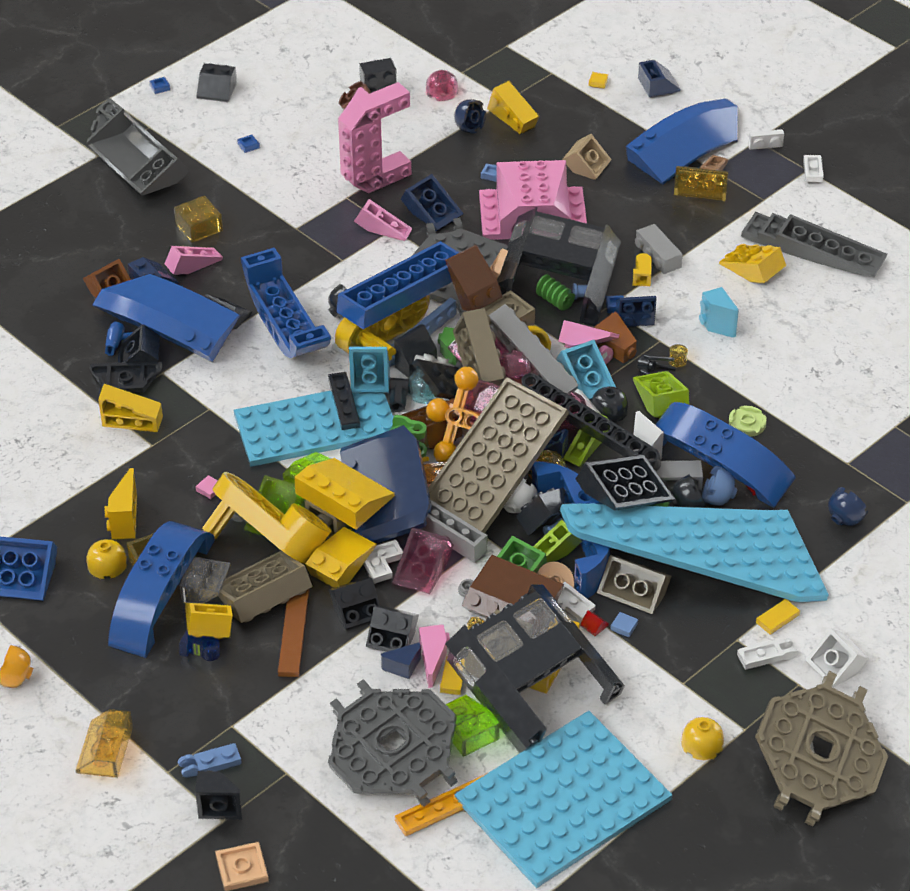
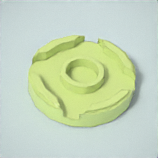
M741 406L740 409H734L730 413L729 425L750 437L757 436L766 428V416L758 408Z

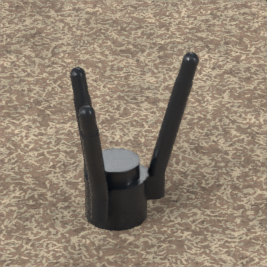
M644 354L640 356L637 364L638 369H641L640 373L644 375L651 374L649 371H654L656 366L676 370L674 366L656 362V360L674 361L672 357Z

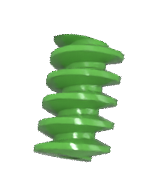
M550 275L542 276L537 284L536 293L559 310H566L573 304L575 294L571 293V289L566 288L565 285H561L559 281L551 278Z

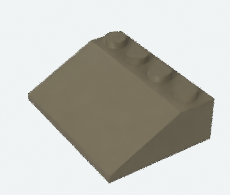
M485 308L463 312L453 330L462 366L471 367L478 374L476 387L469 390L470 394L473 393L476 399L499 386L506 376L505 369L499 361L501 358L500 351L495 347V334L490 329V316L486 314Z
M283 551L212 585V589L224 605L231 606L233 617L241 623L251 621L254 616L266 613L272 607L284 604L289 601V598L304 594L307 589L312 587L305 566Z

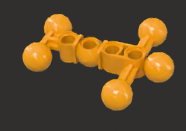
M462 367L455 374V383L458 389L452 408L442 398L432 399L426 406V413L430 420L442 422L446 419L448 422L443 441L436 444L434 448L436 461L445 465L456 449L454 441L458 427L469 430L472 427L470 423L471 417L475 416L478 418L480 415L478 412L464 408L469 390L475 388L478 383V374L471 367ZM455 410L458 411L460 415L457 421H455L452 417V414Z

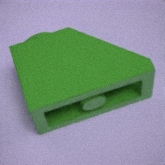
M445 327L442 334H439L437 343L440 344V353L444 358L448 359V363L455 366L460 360L453 334L454 328Z

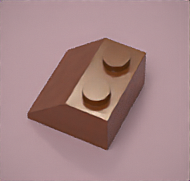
M120 259L83 278L89 291L95 298H97L101 289L131 280Z

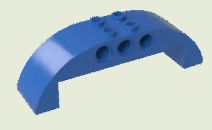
M275 247L241 257L245 279L254 305L282 353L288 358H294L328 347L331 341L329 332L324 325L315 327L282 275V260Z
M674 402L670 404L656 423V426L664 432L663 446L669 441L713 467L719 466L724 468L735 479L753 488L758 500L773 508L796 478L793 472L775 454L758 441L692 405Z
M535 461L532 465L531 483L536 487L538 493H546L552 488L556 490L563 487L565 489L564 504H602L584 493L575 479L578 473L558 464ZM580 539L582 541L580 545L586 557L575 559L574 588L588 599L598 591L611 555V547Z
M168 521L158 528L136 561L121 589L109 631L108 645L110 647L144 658L147 657L155 643L153 634L154 624L196 553L207 554L215 541L213 534L174 521Z

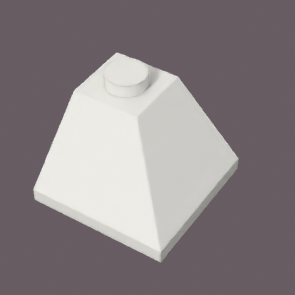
M637 411L633 435L659 451L661 460L664 432L640 411Z

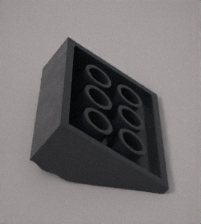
M644 455L586 463L575 478L585 494L613 510L672 502L674 500V497Z

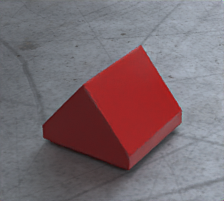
M587 610L580 626L596 636L608 627L609 623L594 612Z

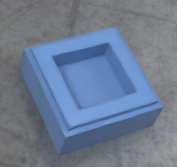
M486 164L481 172V179L496 182L497 166Z
M619 612L611 625V631L630 637L638 625V619Z

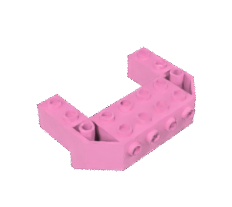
M399 82L370 94L362 87L358 88L352 100L338 118L341 174L353 186L367 193L412 175L411 161L401 151L382 158L381 118L410 107V92Z

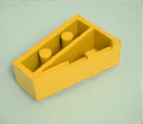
M510 81L493 88L487 106L490 112L519 134L536 126L539 118L538 114Z
M107 384L103 385L98 399L103 427L158 432L163 418L160 402Z

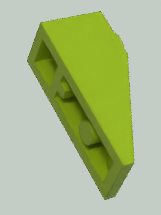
M579 430L563 459L581 467L601 442Z
M561 520L533 547L546 553L547 563L567 556L582 541L571 534L565 522Z

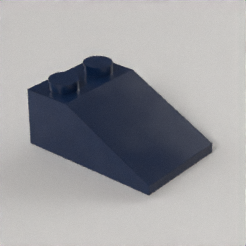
M433 174L406 189L401 198L412 214L426 224L433 223L435 231L440 230L453 222V219L463 215V212Z

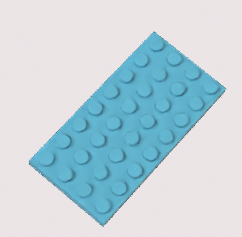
M331 391L235 409L234 417L250 467L341 449L342 447L389 431L393 428V414L384 392H352L360 420V428L341 430Z

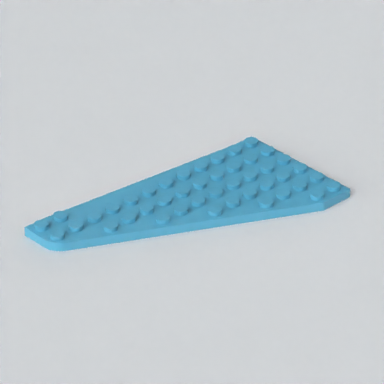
M595 503L561 505L560 511L568 531L580 539L795 602L827 601L829 594L788 510L640 506L613 510L604 504Z

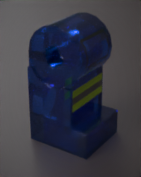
M187 629L179 642L180 655L188 657L189 653L201 656L207 661H214L220 656L219 640L212 636L195 637L188 635Z

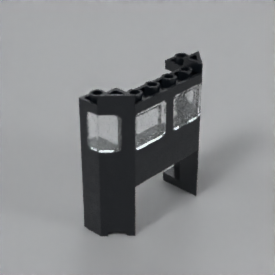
M534 208L517 218L506 249L508 253L500 275L497 278L501 293L503 295L510 290L512 291L520 264L587 280L589 282L584 295L579 322L596 326L615 268L621 240L607 224L605 228L537 212V208Z
M531 584L528 593L520 597L518 602L515 604L509 603L500 613H493L487 617L482 624L476 623L470 629L464 624L445 643L449 649L447 657L449 664L519 753L542 741L547 730L520 693L577 657L604 689L599 698L604 705L621 695L625 687L623 682L543 584Z

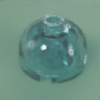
M417 369L409 377L408 395L412 396V400L415 402L428 404L432 399L439 397L434 396L429 386L422 379L424 373L421 369Z

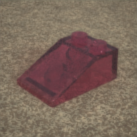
M412 528L392 584L431 594L448 564L454 546L449 537Z

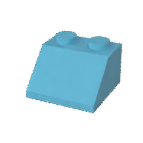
M722 287L703 292L702 301H700V323L710 332L732 338L736 337L739 312L737 306Z

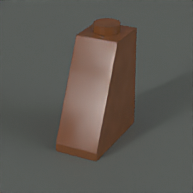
M613 312L594 327L619 334L618 339L596 344L598 348L604 345L610 347L613 350V357L622 363L636 355L637 341L618 313Z

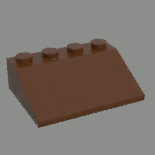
M491 555L471 584L461 606L487 619L496 609L502 611L509 603L515 604L518 602L520 597L528 593L531 584H543L553 596L552 604L555 607L564 584ZM547 608L535 616L529 611L518 619L533 625L532 638L535 639L543 634L551 613Z

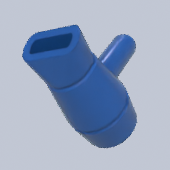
M113 322L107 331L105 354L113 356L121 340L126 339L133 332L124 333V325L119 322Z

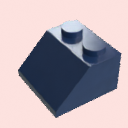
M142 257L128 264L131 280L152 274L179 285V282L160 263Z

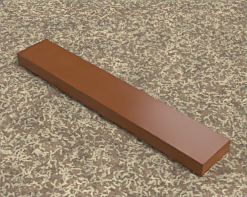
M310 588L304 594L289 598L287 602L278 677H299Z

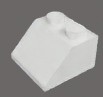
M830 628L805 660L822 677L827 676L829 670L836 673L837 676L832 687H835L856 675L869 658L843 632Z

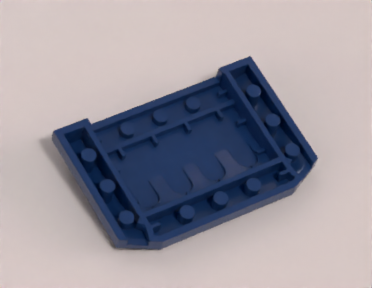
M404 425L341 448L340 456L342 463L395 493L391 500L357 530L354 529L355 533L378 544L426 527V518L428 513L431 512L432 504L419 441Z

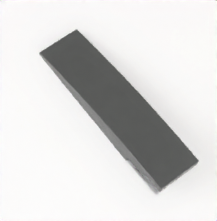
M755 211L741 233V237L761 245L780 247L783 253L875 277L888 255L885 252L791 214L788 218L775 213L768 217Z

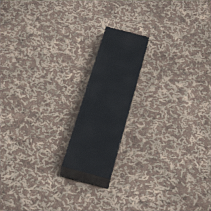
M347 373L328 374V381L341 430L360 428V420Z

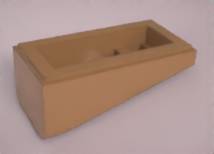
M712 155L700 167L699 179L715 182L728 163V159Z

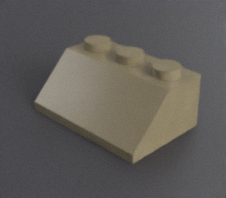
M610 555L597 593L654 614L665 596L671 576L617 555Z

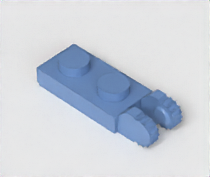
M233 743L194 755L188 754L179 758L178 764L183 767L181 771L183 777L187 778L197 776L198 771H219L240 765L241 758L236 744Z

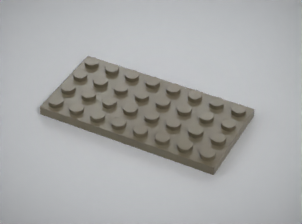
M506 377L428 487L430 500L485 533L563 423L569 411Z

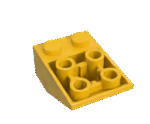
M740 244L734 251L726 254L725 258L719 261V264L750 282L765 283L786 266L781 248L772 247V245Z
M185 603L188 635L195 637L213 636L214 638L230 637L232 623L231 606Z

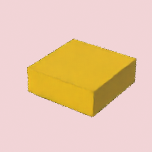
M592 72L588 86L604 89L608 81V74Z

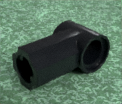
M390 377L389 407L393 412L400 413L402 410H405L409 379Z

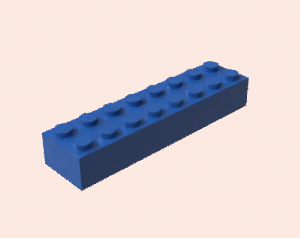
M440 241L339 293L337 313L360 328L365 329L450 284L452 279L445 260L459 252Z

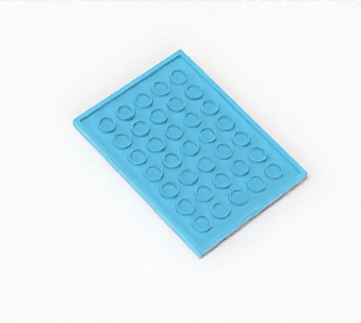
M589 710L454 795L458 803L460 802L463 805V809L536 888L672 800V794Z

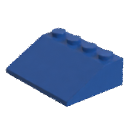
M0 536V597L44 601L55 567L58 549L53 541Z

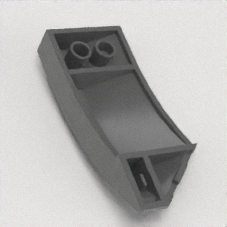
M110 97L97 108V119L93 121L90 130L92 135L87 140L88 146L142 196L178 183L189 172L173 153L150 135Z

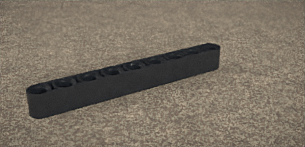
M528 373L522 377L521 382L523 386L566 408L569 411L565 418L567 422L624 457L644 455L655 471L661 467L659 451L536 374Z

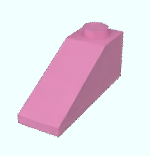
M370 199L354 220L355 223L369 232L402 241L407 239L412 230L410 226Z
M171 246L165 265L172 274H189L219 262L223 257L214 248Z
M564 320L558 342L565 343L564 347L571 348L591 340H595L596 344L618 339L619 334Z
M444 625L419 627V642L421 644L428 688L433 687L447 654L445 643L450 639L449 632L445 633Z

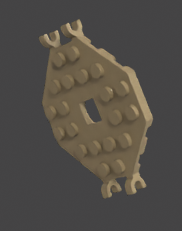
M830 670L827 676L823 677L822 683L814 688L802 689L783 697L772 698L768 703L755 736L780 790V794L773 807L782 810L784 805H787L789 797H792L812 807L805 823L814 826L815 822L819 820L823 810L873 795L888 758L885 749H882L878 741L879 736L872 722H869L865 714L866 709L862 702L867 689L859 686L857 692L855 691L853 697L833 688L832 685L837 674ZM815 735L833 744L828 759L813 753L810 749Z

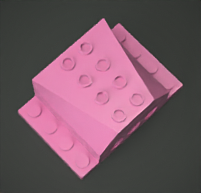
M566 160L497 162L496 189L479 190L482 236L491 240L512 239L518 216L534 208H537V212L587 223L583 188L567 187ZM534 229L532 234L547 238L561 237Z

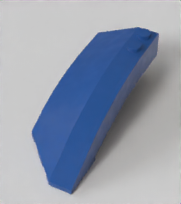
M725 98L700 102L677 111L650 127L626 146L628 161L661 184H665L681 170L705 154L734 141L738 142V106Z
M152 274L101 289L93 303V306L122 321L138 327L142 324L159 334L160 337L212 363L240 316L208 298Z

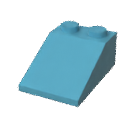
M595 340L565 349L557 356V362L562 363L567 373L576 379L577 389L581 390L589 400L602 387H616Z
M349 347L351 391L389 392L390 369L387 347Z

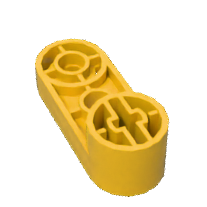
M429 295L365 329L360 328L344 317L336 329L335 344L348 354L349 347H387L389 361L392 360L396 349L386 342L413 328L423 319L429 307Z
M224 472L213 487L214 493L222 501L202 528L204 531L213 534L215 539H217L236 512L281 551L303 564L307 562L316 548L323 544L331 533L328 525L306 508L294 503L284 514L252 486L228 472Z

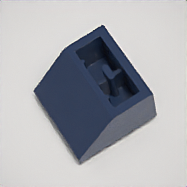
M656 60L639 62L638 79L649 97L680 92L678 84L666 67Z
M657 297L616 299V313H618L627 327L655 325Z

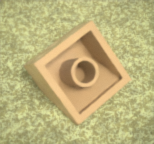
M589 134L578 140L562 160H566V165L573 173L595 180L612 159L593 135Z

